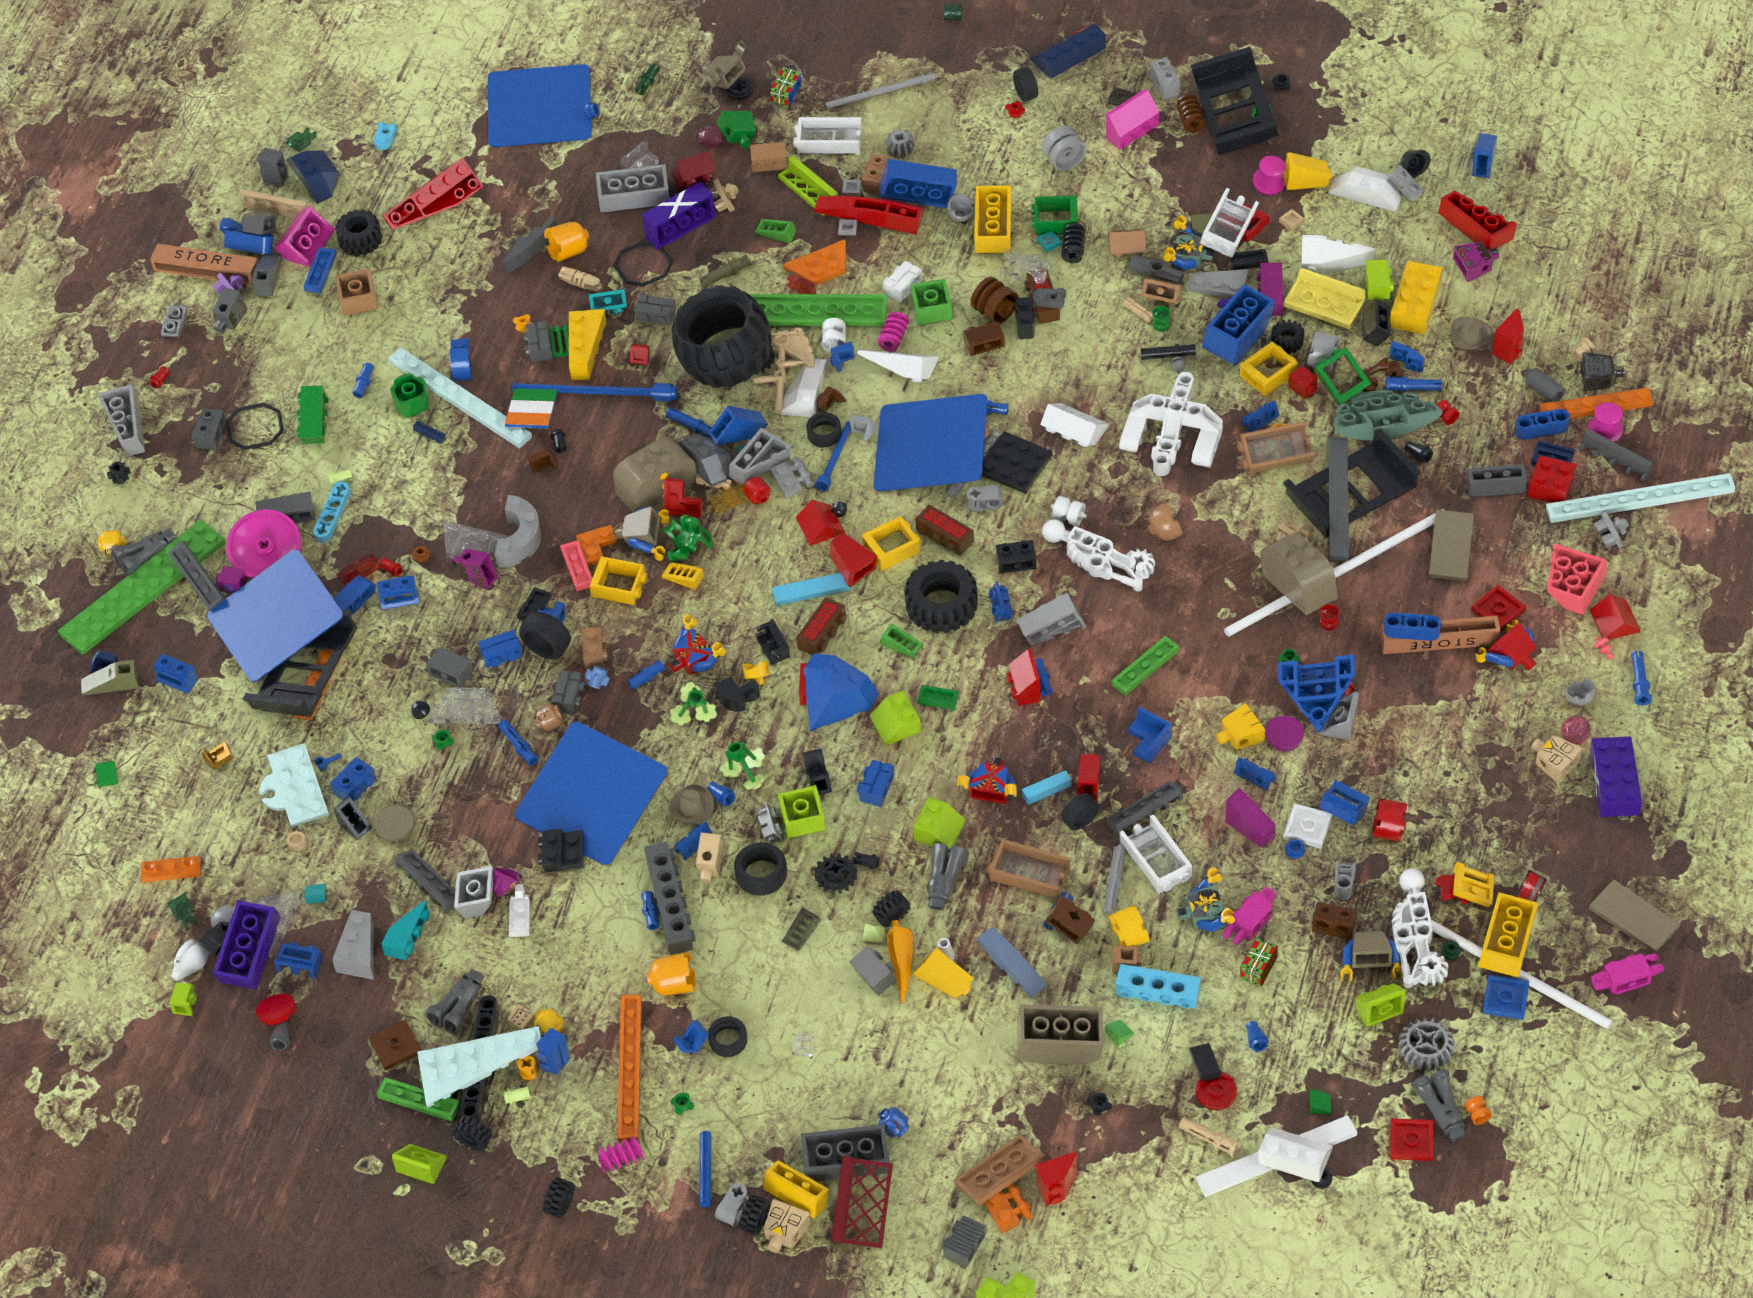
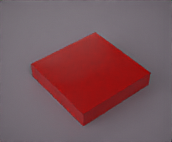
M1496 585L1471 607V611L1478 617L1498 616L1501 632L1507 627V624L1510 625L1513 620H1516L1526 611V606L1499 585Z
M1391 1118L1390 1159L1433 1161V1120Z

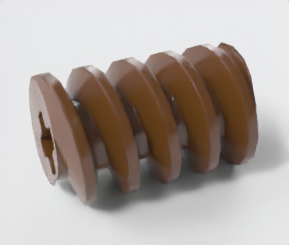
M1186 94L1180 97L1176 106L1184 129L1190 133L1199 132L1204 128L1205 121L1197 97L1194 94Z

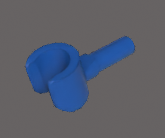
M340 753L327 759L319 756L315 758L314 763L318 765L319 770L325 771L329 763L342 756Z

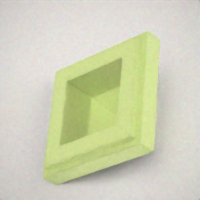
M865 923L862 942L882 944L885 927L880 924Z

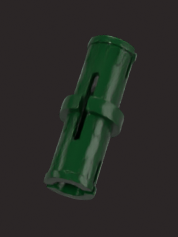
M651 63L647 72L641 76V81L635 87L636 92L641 89L639 95H644L649 85L653 84L655 76L660 71L659 66L654 69L657 64Z

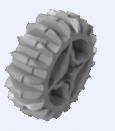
M1425 1017L1422 1022L1417 1018L1415 1023L1409 1022L1408 1026L1402 1029L1398 1044L1401 1056H1405V1063L1411 1061L1412 1067L1418 1065L1419 1070L1426 1067L1428 1072L1431 1067H1434L1436 1070L1439 1068V1065L1444 1067L1446 1061L1451 1060L1455 1046L1453 1034L1449 1032L1448 1026L1442 1027V1021L1435 1023L1434 1018L1431 1021H1427ZM1413 1038L1416 1040L1415 1047H1412L1410 1043ZM1439 1041H1441L1443 1045L1441 1050L1437 1048V1043Z

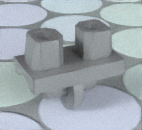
M1606 511L1601 513L1603 518L1594 523L1599 534L1610 531V533L1601 537L1606 548L1616 544L1618 548L1623 547L1624 545L1618 533L1626 534V529L1629 526L1627 520L1616 517L1614 518L1615 522L1612 523Z

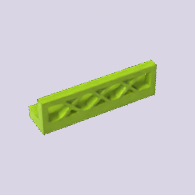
M794 156L788 158V168L778 174V178L814 209L818 197L838 196V192ZM792 173L795 179H787L786 176ZM797 184H805L806 188H798ZM808 193H816L818 197H809Z

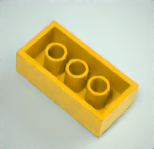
M1011 185L976 186L975 253H1011Z
M1407 260L1391 311V328L1426 334L1441 286L1443 267Z
M1498 893L1478 967L1519 977L1538 908L1537 902Z

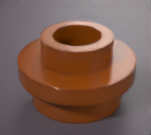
M418 546L412 550V559L419 564L426 563L430 557V550L425 546Z

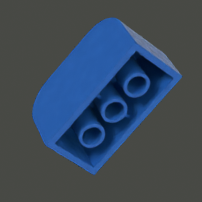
M1243 284L1207 325L1202 348L1236 366L1265 332L1272 315L1275 300Z

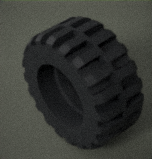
M939 560V562L930 561L927 565L922 564L919 566L918 570H914L910 577L907 578L904 590L906 611L909 618L918 627L922 626V629L926 631L932 630L933 633H939V631L949 633V630L956 631L960 629L961 625L965 626L974 617L978 606L976 580L968 569L965 570V567L961 564L956 565L954 561L950 560L949 562H944V560ZM939 590L950 591L957 595L954 599L943 603L932 602L925 598L930 593Z

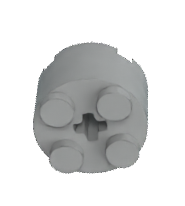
M1315 331L1306 366L1316 368V363L1324 357L1326 359L1332 357L1331 352L1338 348L1341 337ZM1334 361L1324 367L1323 370L1331 372Z

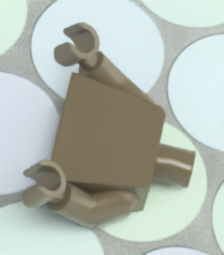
M739 41L734 47L736 50L733 55L718 56L709 65L703 66L702 72L706 75V80L711 87L729 89L746 70L741 59L744 50L747 48L743 41Z

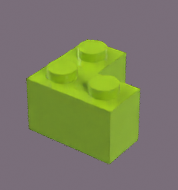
M1388 259L1366 260L1364 288L1367 292L1366 298L1368 300L1390 299V291H1394V283L1390 279L1392 278V267H1388Z
M1019 1271L1006 1287L988 1276L977 1289L976 1298H1033L1036 1295V1282Z

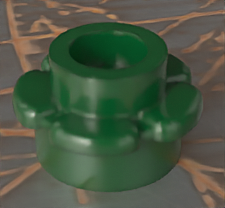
M1454 941L1445 942L1442 945L1441 953L1445 959L1455 960L1461 954V948Z

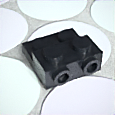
M561 828L542 831V837L538 838L539 847L542 849V853L538 854V863L542 865L546 873L584 868L585 834L583 830L563 832Z

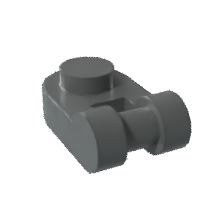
M1040 288L1034 291L1033 302L1040 307L1063 308L1067 291L1064 288H1057L1056 290Z

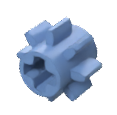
M594 666L593 669L588 668L585 675L588 680L587 684L596 689H600L603 685L607 686L610 679L606 675L608 671L599 666Z

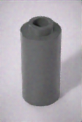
M1538 368L1528 370L1525 375V383L1551 402L1560 401L1563 397L1565 388Z

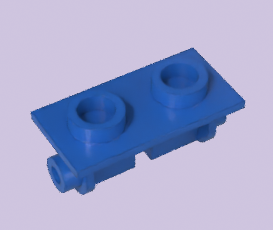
M1276 401L1266 402L1256 412L1243 416L1241 420L1242 425H1247L1249 432H1254L1279 417Z
M996 581L989 590V599L992 603V614L997 623L1000 618L1010 620L1013 612L1009 603L1008 589L1003 585L999 586L998 581Z
M1238 757L1234 774L1268 791L1270 783L1276 779L1274 772L1258 767L1257 764L1249 761L1247 758Z
M705 821L704 823L697 824L688 833V837H684L675 843L674 851L678 854L681 852L685 861L698 850L701 833L713 834L708 823Z

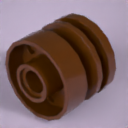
M990 276L979 283L970 301L973 309L985 315L991 322L998 321L1001 324L1009 319L1015 311V300L1018 298V294L995 277Z

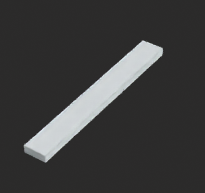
M1347 1115L1298 1136L1333 1146L1357 1136V1130ZM1258 1151L1196 1177V1181L1204 1196L1207 1197L1274 1170V1168L1259 1164Z

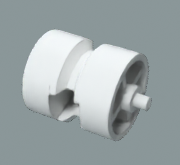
M829 318L822 324V346L826 351L831 352V348L846 343V324L839 318Z
M1059 496L1055 504H1051V508H1053L1052 519L1062 522L1068 520V524L1078 527L1082 519L1087 517L1084 514L1085 503L1078 501L1070 503L1068 498Z

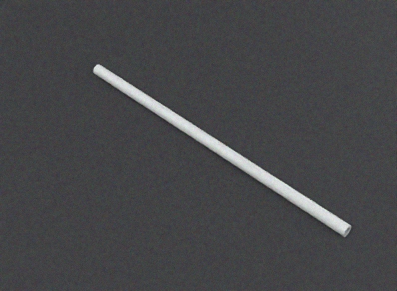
M1436 513L1333 569L1335 578L1434 525ZM1283 596L1224 628V632L1230 637L1292 602L1286 596Z

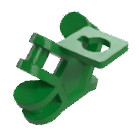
M683 514L680 517V523L673 518L671 524L663 529L674 540L675 549L668 551V558L672 562L679 559H687L690 551L696 552L697 548L695 545L697 542H702L709 548L714 547L711 533L699 525L696 517ZM677 528L681 531L678 536L673 533Z

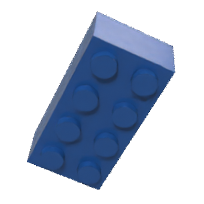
M887 159L880 181V198L947 208L948 201L954 195L957 186V169Z

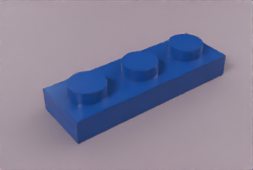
M318 248L303 286L304 291L322 293L337 255L336 249Z

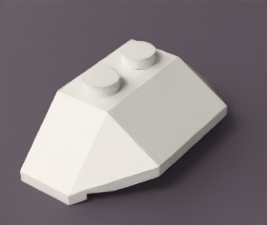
M1358 166L1335 178L1328 194L1394 212L1397 211L1402 200L1396 185L1389 180L1390 177L1387 174Z

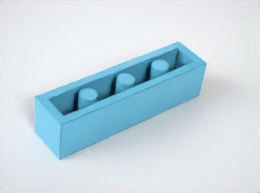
M1065 770L1022 789V797L1027 805L1071 787V778Z

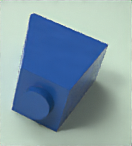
M1479 134L1474 151L1472 176L1490 178L1497 145V135Z
M727 406L708 433L716 445H723L752 439L759 429H765L768 423L759 411Z

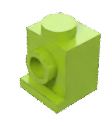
M175 984L169 1002L173 1014L193 1016L191 1006L196 1002L193 984Z

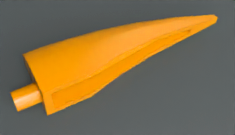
M898 920L891 921V929L887 934V947L893 969L895 970L900 1003H904L912 970L913 932L905 927H900Z

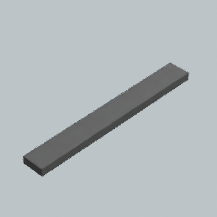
M1329 437L1330 560H1349L1347 437Z

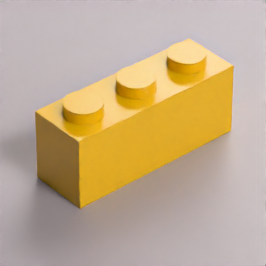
M779 1160L766 1170L763 1187L765 1191L791 1206L809 1212L812 1218L817 1217L827 1207L828 1188Z

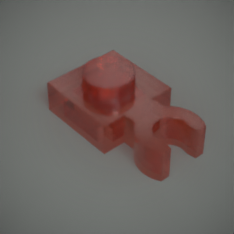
M793 274L786 278L790 281L787 286L791 289H797L798 294H816L814 283L802 277L798 279Z

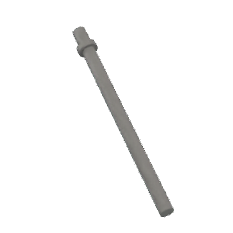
M934 73L921 74L920 77L826 102L825 105L827 109L917 84L922 83L924 85L928 81L935 80Z

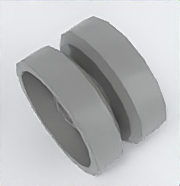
M1067 125L1055 128L1045 137L1042 143V151L1056 170L1067 171L1077 166L1084 159L1087 153V146L1076 131Z

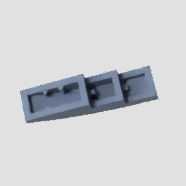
M991 927L977 938V941L1001 971L1004 969L1015 984L1018 983L1030 999L1047 986L1026 959L996 929Z

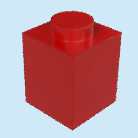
M1301 366L1289 375V388L1303 399H1306L1317 391L1318 377Z

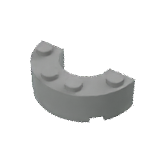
M508 495L505 506L507 523L517 526L518 530L510 537L498 539L495 557L497 567L499 568L511 567L520 564L521 560L526 557L530 558L536 552L541 542L538 514L528 501L518 496Z

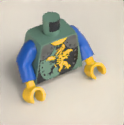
M1180 215L1174 222V227L1176 229L1181 228L1182 230L1178 233L1174 247H1168L1164 251V260L1167 262L1171 260V267L1179 268L1182 271L1199 269L1203 260L1213 261L1215 252L1207 250L1206 246L1200 243L1201 237L1188 225H1185L1187 222L1186 218Z
M1211 868L1207 874L1209 878L1206 877L1186 896V907L1176 909L1179 921L1190 918L1194 929L1209 932L1225 927L1226 922L1229 924L1234 923L1235 918L1232 916L1234 912L1230 908L1224 909L1216 884L1213 885V882H1220L1222 880L1220 874L1215 876L1219 871L1218 869Z

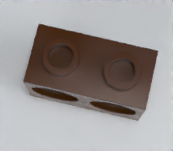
M1317 902L1313 915L1312 932L1352 940L1357 910Z

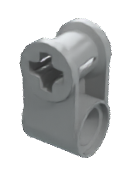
M997 485L971 487L967 490L968 500L966 506L970 511L997 510L1003 505L1001 490Z
M1336 861L1334 895L1339 900H1348L1352 896L1356 863L1350 865L1341 864L1339 861Z
M735 1183L731 1185L716 1209V1219L732 1226H736L739 1223L740 1215L743 1213L742 1209L746 1206V1201L749 1199L747 1189L743 1184Z

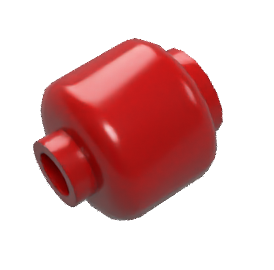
M751 477L745 482L743 492L751 503L763 504L769 499L771 489L761 477Z

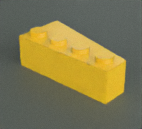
M605 309L569 312V369L571 381L590 379L595 356L598 354L599 343L602 340L603 331L607 324Z

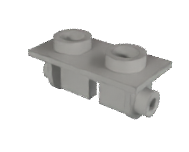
M1401 165L1388 175L1390 177L1389 180L1397 188L1401 185L1404 187L1401 192L1408 200H1415L1424 191Z
M764 802L766 808H760L757 813L760 825L764 827L762 828L764 839L769 844L774 843L778 838L784 842L782 835L784 830L777 819L779 813L774 806L771 807L767 802Z

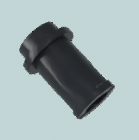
M555 429L551 434V439L554 440L557 453H562L561 447L563 452L567 450L564 440L565 432L562 429Z
M855 852L854 855L856 857H853L855 865L866 866L871 870L878 868L880 859L876 854L867 855Z

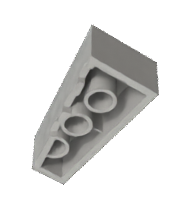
M133 385L98 393L127 456L145 452L140 400Z

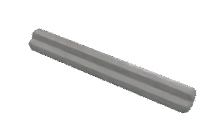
M1122 845L1115 846L1113 850L1103 912L1107 915L1115 913L1126 851Z

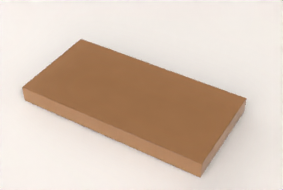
M1018 1135L954 1179V1183L980 1206L1035 1168L1036 1164L1042 1163L1046 1159L1042 1152L1022 1135Z

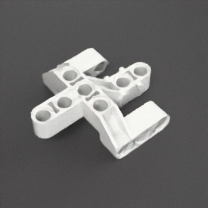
M1182 372L1177 376L1170 397L1149 394L1133 402L1120 439L1119 449L1136 453L1139 445L1142 444L1143 433L1147 430L1148 418L1163 421L1161 436L1157 435L1156 437L1157 445L1152 448L1151 458L1153 460L1154 474L1166 476L1170 472L1171 466L1174 465L1177 450L1179 451L1181 446V440H1179L1181 426H1190L1201 429L1191 462L1194 465L1210 468L1221 438L1223 420L1206 404L1190 401L1193 394L1194 377L1189 372Z

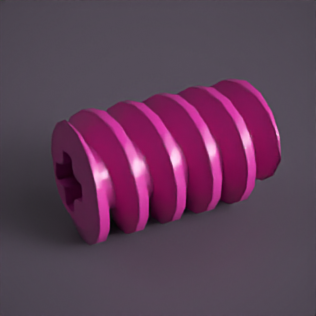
M892 312L887 316L878 337V344L883 350L888 352L897 351L908 327L907 325L910 323L908 316L900 312Z
M634 1136L630 1137V1144L624 1139L622 1140V1146L615 1142L614 1149L607 1145L606 1152L603 1148L598 1150V1158L604 1174H606V1167L613 1172L615 1164L621 1169L623 1161L627 1166L630 1165V1159L637 1163V1156L644 1160L640 1144Z

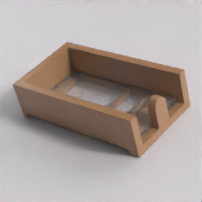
M1306 421L1241 434L1237 447L1239 453L1242 452L1243 469L1247 470L1248 475L1305 462H1313L1315 453L1311 452L1310 437L1306 436Z
M1002 839L1000 846H996L993 856L995 858L993 862H989L987 873H989V879L992 883L993 881L1052 897L1053 900L1058 901L1070 872L1071 864L1069 857Z

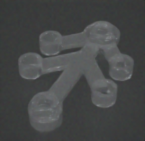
M1009 249L1002 256L1005 263L1000 268V273L1003 277L1010 276V282L1017 283L1021 281L1020 273L1023 269L1032 275L1036 283H1043L1047 278L1046 269H1051V262L1047 260L1041 261V255L1039 254L1019 255L1017 250ZM1015 264L1016 266L1011 273V265Z

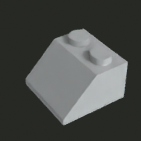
M493 866L457 873L454 908L464 918L481 916L490 906L493 889Z

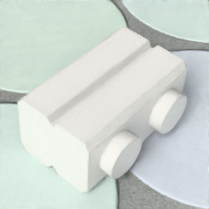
M904 261L901 266L898 265L894 269V273L890 277H886L883 282L884 294L901 303L911 293L910 284L922 281L921 268L913 266L907 261Z

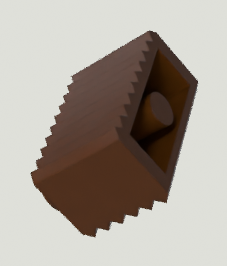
M998 321L993 323L987 322L978 327H969L963 331L964 342L970 356L1005 347L1004 334Z

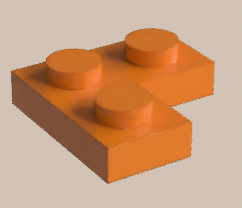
M612 525L576 535V540L579 542L588 567L597 565L601 556L604 557L601 551L602 547L617 543Z

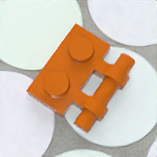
M1014 1183L1007 1186L1008 1193L1004 1194L1001 1190L984 1202L1001 1234L1019 1226V1216L1023 1215L1026 1220L1033 1217L1030 1205L1024 1201L1021 1196V1190ZM1013 1200H1015L1018 1206L1014 1209L1011 1207L1009 1203Z

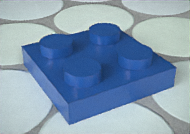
M1488 975L1482 1014L1524 1020L1529 981Z

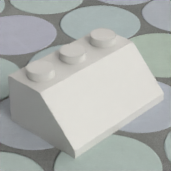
M1062 403L1047 405L1040 425L1046 427L1045 430L1048 432L1061 433L1062 438L1077 440V444L1088 447L1098 442L1108 428L1109 423Z
M1272 1128L1265 1134L1259 1149V1164L1319 1182L1333 1146Z

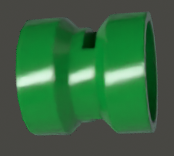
M1164 306L1154 308L1152 311V327L1156 331H1166L1170 327V310Z

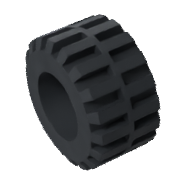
M357 209L353 212H347L346 215L343 214L341 219L337 220L335 231L339 247L343 249V252L351 256H365L367 253L374 252V249H377L379 244H381L382 233L379 220L375 214L372 215V212H366L363 209L358 211Z

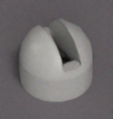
M1177 356L1172 359V371L1180 373L1185 370V360L1182 357Z

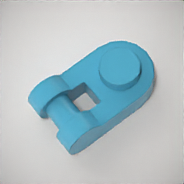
M384 122L378 123L377 132L374 137V144L378 150H387L391 147L397 132V124L391 123L387 125Z

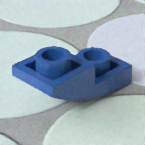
M1392 342L1390 358L1405 362L1406 369L1423 373L1425 358L1406 345Z

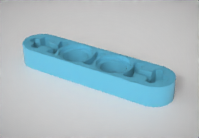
M337 482L330 492L313 530L317 542L324 543L329 541L351 493L346 482ZM335 502L340 503L338 507H331V504ZM326 517H333V518H334V519H333L332 521H330V522L324 521V519H325Z

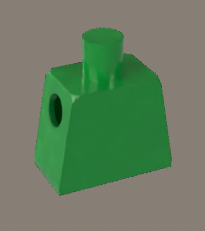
M721 111L716 124L729 143H740L742 148L749 147L756 132L752 112Z

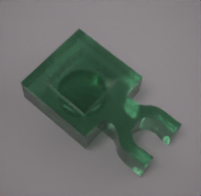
M309 127L302 134L296 132L286 139V145L301 152L311 145V140L317 138V132L310 133Z
M185 893L167 902L176 920L183 919L182 923L186 931L189 930L187 922L193 921L195 926L198 925L194 916L190 915L195 911Z

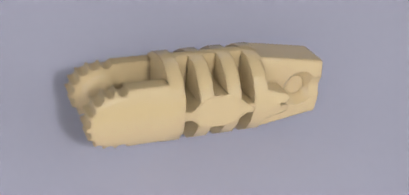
M562 267L558 274L559 279L585 290L601 292L603 289L599 278L577 269Z

